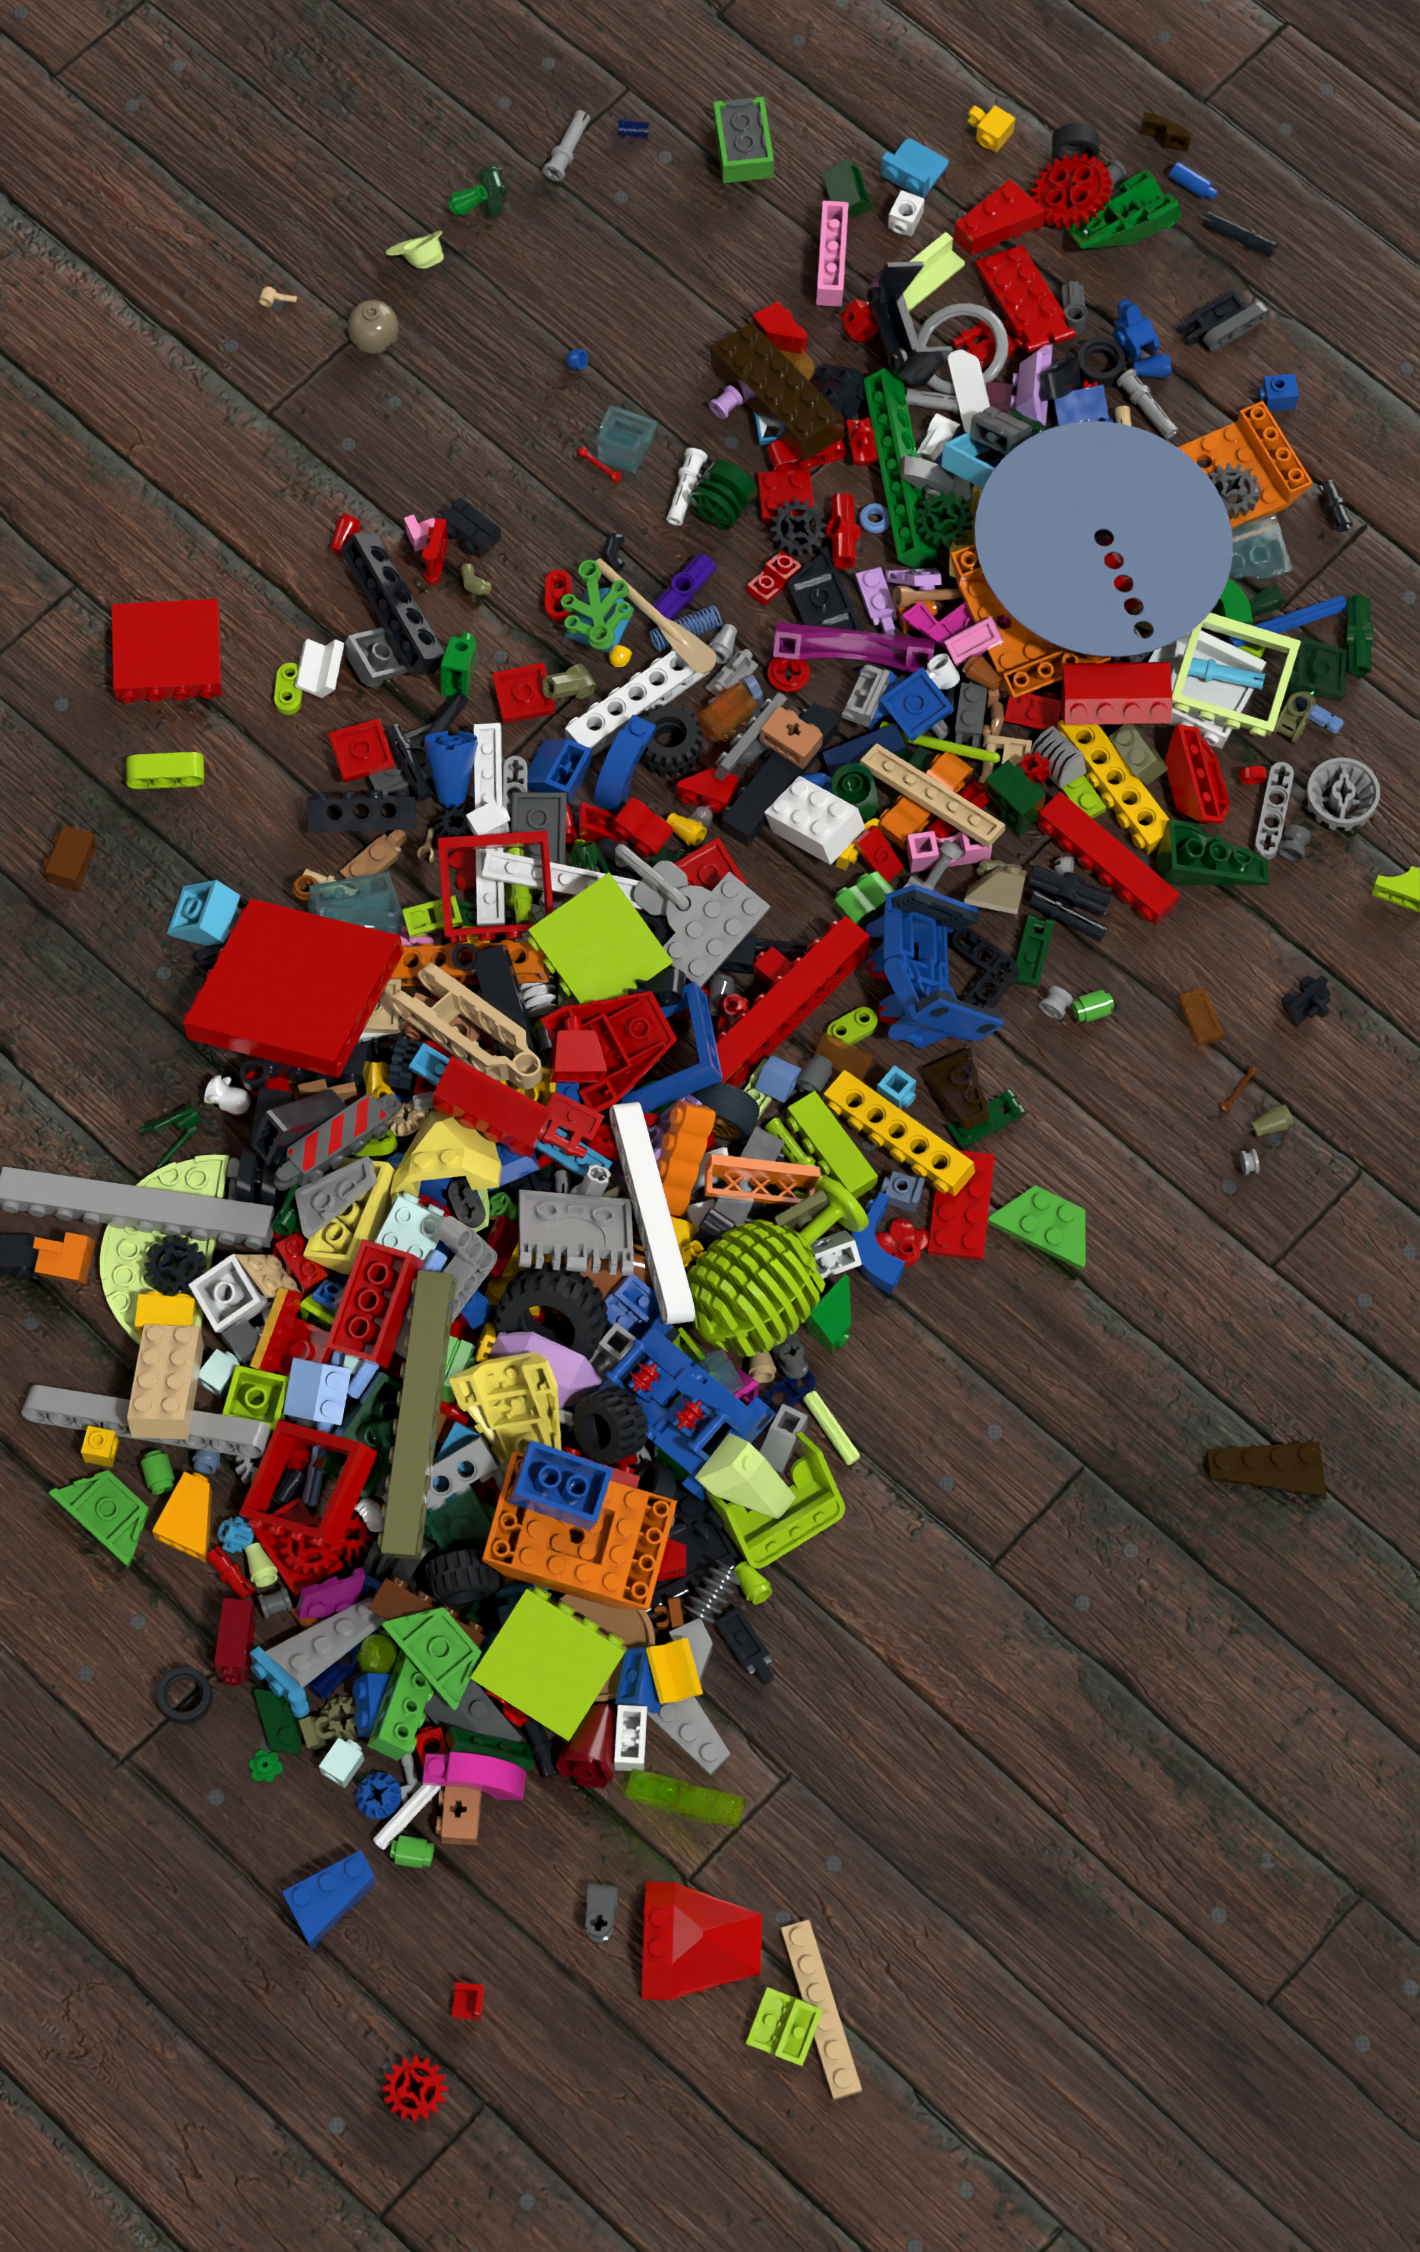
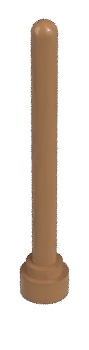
M896 586L893 590V602L897 608L909 607L914 601L963 599L960 589L914 591L908 586Z

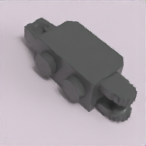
M970 680L969 683H961L953 742L957 744H972L970 747L978 748L981 741L988 688L973 680Z

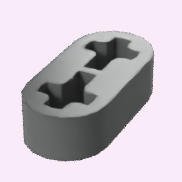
M464 1178L454 1180L449 1187L448 1195L457 1218L470 1228L479 1227L485 1220L486 1211L478 1191L472 1190L468 1181ZM463 1188H465V1189L463 1190V1194H464L465 1199H463L462 1197H460V1196L462 1195V1191H461V1190H462ZM469 1208H472V1209L474 1210V1211L472 1212V1217H471V1218H469V1217L471 1216V1212H470Z

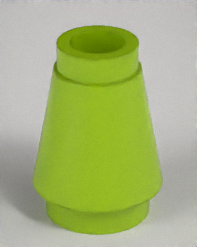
M746 1561L741 1562L734 1568L742 1582L740 1586L747 1601H752L753 1604L757 1605L764 1602L771 1595L770 1582Z

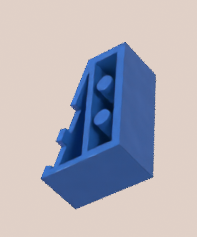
M360 1850L282 1891L284 1899L311 1950L329 1930L334 1928L349 1909L351 1910L376 1884V1879Z

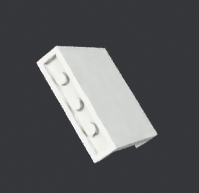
M1200 631L1193 654L1194 658L1204 660L1211 658L1216 661V664L1263 674L1266 661ZM1190 632L1168 646L1154 650L1148 661L1170 663L1172 690ZM1188 675L1181 695L1242 713L1255 688L1215 679L1206 682L1204 678ZM1172 706V719L1169 724L1173 726L1180 724L1198 727L1202 732L1201 736L1210 746L1223 748L1232 731L1231 728L1224 726L1225 722L1214 719V722L1206 721L1199 718L1197 713L1189 711L1188 714H1184L1179 710L1173 709L1174 706Z

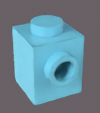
M894 1065L878 1084L877 1093L900 1110L903 1106L908 1108L916 1098V1080Z

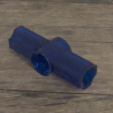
M378 1629L373 1631L343 1655L353 1659L351 1664L341 1666L337 1663V1660L309 1682L307 1687L319 1699L326 1701L348 1677L356 1673L361 1662L384 1639L383 1635Z

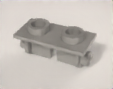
M747 649L737 651L705 689L727 703L744 684L743 680L751 676L759 666L751 660L752 653Z

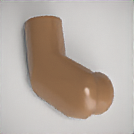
M995 702L991 705V725H984L982 727L983 738L987 735L999 736L1004 722V706L1002 703Z

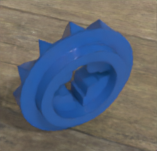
M377 1772L366 1775V1778L361 1783H358L359 1788L355 1795L357 1807L366 1816L373 1819H383L396 1811L401 1802L402 1793L398 1781L393 1776ZM373 1786L380 1791L385 1789L381 1795L383 1805L375 1799L371 1800V1797L374 1796Z

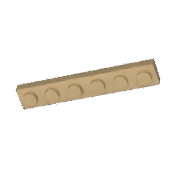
M877 743L860 760V764L865 765L872 775L987 848L1005 831L1004 823Z
M806 1920L782 1927L781 1933L802 2001L823 2009L813 2037L832 2099L837 2100L860 2093L862 2088L810 1921Z

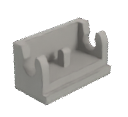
M865 665L843 710L842 718L869 728L881 702L880 698L884 695L889 684L890 671Z

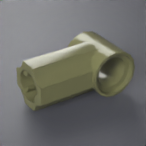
M576 664L564 673L545 676L542 681L544 695L546 698L552 699L575 695L577 699H583L590 696L597 689L596 683L584 664Z

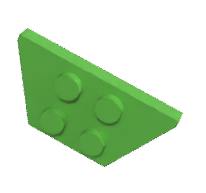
M1035 1185L988 1218L987 1224L1082 1271L1085 1268V1209Z
M109 1470L95 1474L90 1479L84 1478L75 1481L74 1485L59 1490L55 1488L49 1492L50 1496L121 1563L127 1568L131 1565L149 1513V1508Z
M445 1607L385 1621L382 1626L451 1708L456 1710L482 1651Z

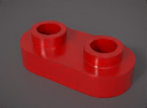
M554 570L545 579V612L553 621H564L571 614V612H566L561 604V599L564 595L572 594L571 577L563 570ZM557 584H560V585H562L563 587H562V588H555L554 586L557 585ZM562 608L563 610L560 612H556L554 609Z

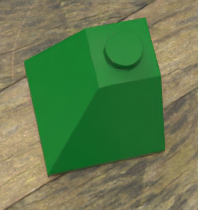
M846 1274L819 1301L816 1308L814 1307L810 1311L807 1319L806 1332L831 1353L837 1347L843 1348L851 1338V1335H849L851 1329L849 1277Z

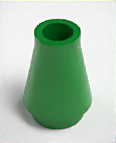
M482 185L453 192L448 200L449 207L455 215L465 216L479 203L487 199V192Z

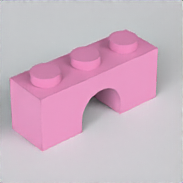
M961 830L958 834L949 838H937L934 831L907 835L906 851L911 872L935 868V865L941 859L942 851L940 848L945 840L953 842L964 851L958 861H950L947 867L978 863L984 859L991 858L992 845L987 848Z

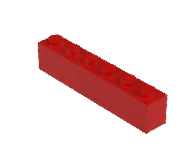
M1061 791L1039 811L1037 824L1041 832L1047 836H1052L1063 851L1074 855L1084 869L1091 870L1097 875L1099 881L1104 886L1111 887L1117 892L1122 902L1128 905L1131 904L1143 920L1150 921L1157 926L1178 905L1179 892Z

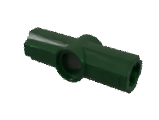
M1354 595L1347 599V623L1344 631V645L1347 647L1348 673L1353 674V676H1363L1371 672V648L1374 639V626L1371 624L1370 598L1365 597V595Z

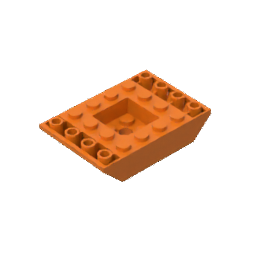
M512 1451L482 1561L505 1576L614 1609L649 1610L677 1501L610 1481L597 1523L589 1531L508 1503L523 1456L522 1453ZM578 1530L582 1534V1542L578 1544L572 1543L568 1538V1531Z

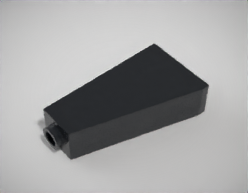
M331 1089L266 1111L251 1146L269 1165L284 1157L289 1146L347 1108V1105Z

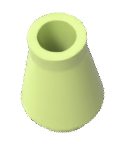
M253 1543L247 1546L245 1553L247 1555L251 1581L257 1587H266L274 1583L278 1578V1570L262 1549L261 1544Z

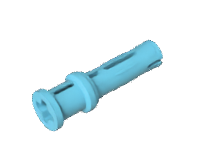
M1192 657L1187 677L1191 675L1204 678L1206 682L1215 679L1262 690L1265 673L1262 674L1216 664V661L1211 658L1204 660Z

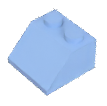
M293 1358L283 1414L342 1425L351 1368Z

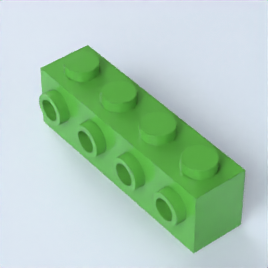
M402 1648L400 1649L367 1745L397 1761L406 1754H411L417 1743V1738H415L416 1731L422 1726L426 1717V1713L423 1712L425 1705L431 1700L434 1693V1688L430 1681Z

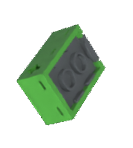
M756 97L755 100L753 98L727 100L725 103L722 101L714 102L713 121L723 183L773 178L774 159L764 97Z

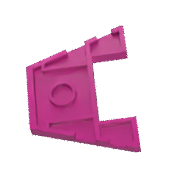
M921 601L901 617L903 621L946 649L944 641L975 625L966 603H963L939 622L936 621ZM1001 616L997 618L996 623L1000 628L1007 629L1010 627L1007 617ZM985 651V652H983V653H981V654H979V655H977V656L980 657V656H982L983 654H985L987 651Z

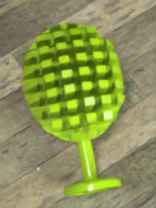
M824 1176L817 1181L815 1191L816 1193L820 1190L824 1191L828 1198V1206L800 1233L784 1225L781 1228L778 1225L774 1226L769 1221L752 1220L750 1221L751 1224L742 1223L735 1226L733 1231L729 1230L721 1236L724 1240H715L707 1249L708 1252L705 1251L700 1255L696 1265L692 1266L686 1276L695 1308V1318L692 1324L703 1340L727 1353L728 1349L738 1355L750 1357L755 1356V1352L760 1351V1353L771 1350L774 1345L781 1344L787 1336L792 1335L799 1328V1324L805 1322L810 1315V1310L814 1307L816 1308L819 1303V1294L823 1292L825 1282L817 1271L816 1256L811 1245L836 1221L853 1232H862L869 1225L865 1211L848 1190L835 1180Z

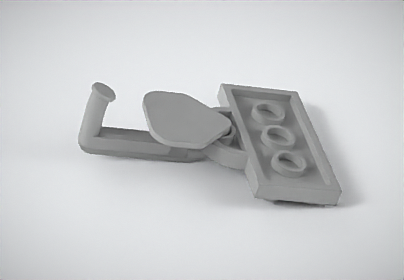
M619 844L615 848V864L619 867H626L628 865L643 877L634 890L635 902L652 916L666 915L668 925L674 932V935L663 946L673 961V964L670 966L683 971L686 974V979L690 983L695 981L700 988L771 908L770 905L730 872L725 875L712 891H709L701 886H688L687 875L670 861H660L651 868L625 845Z

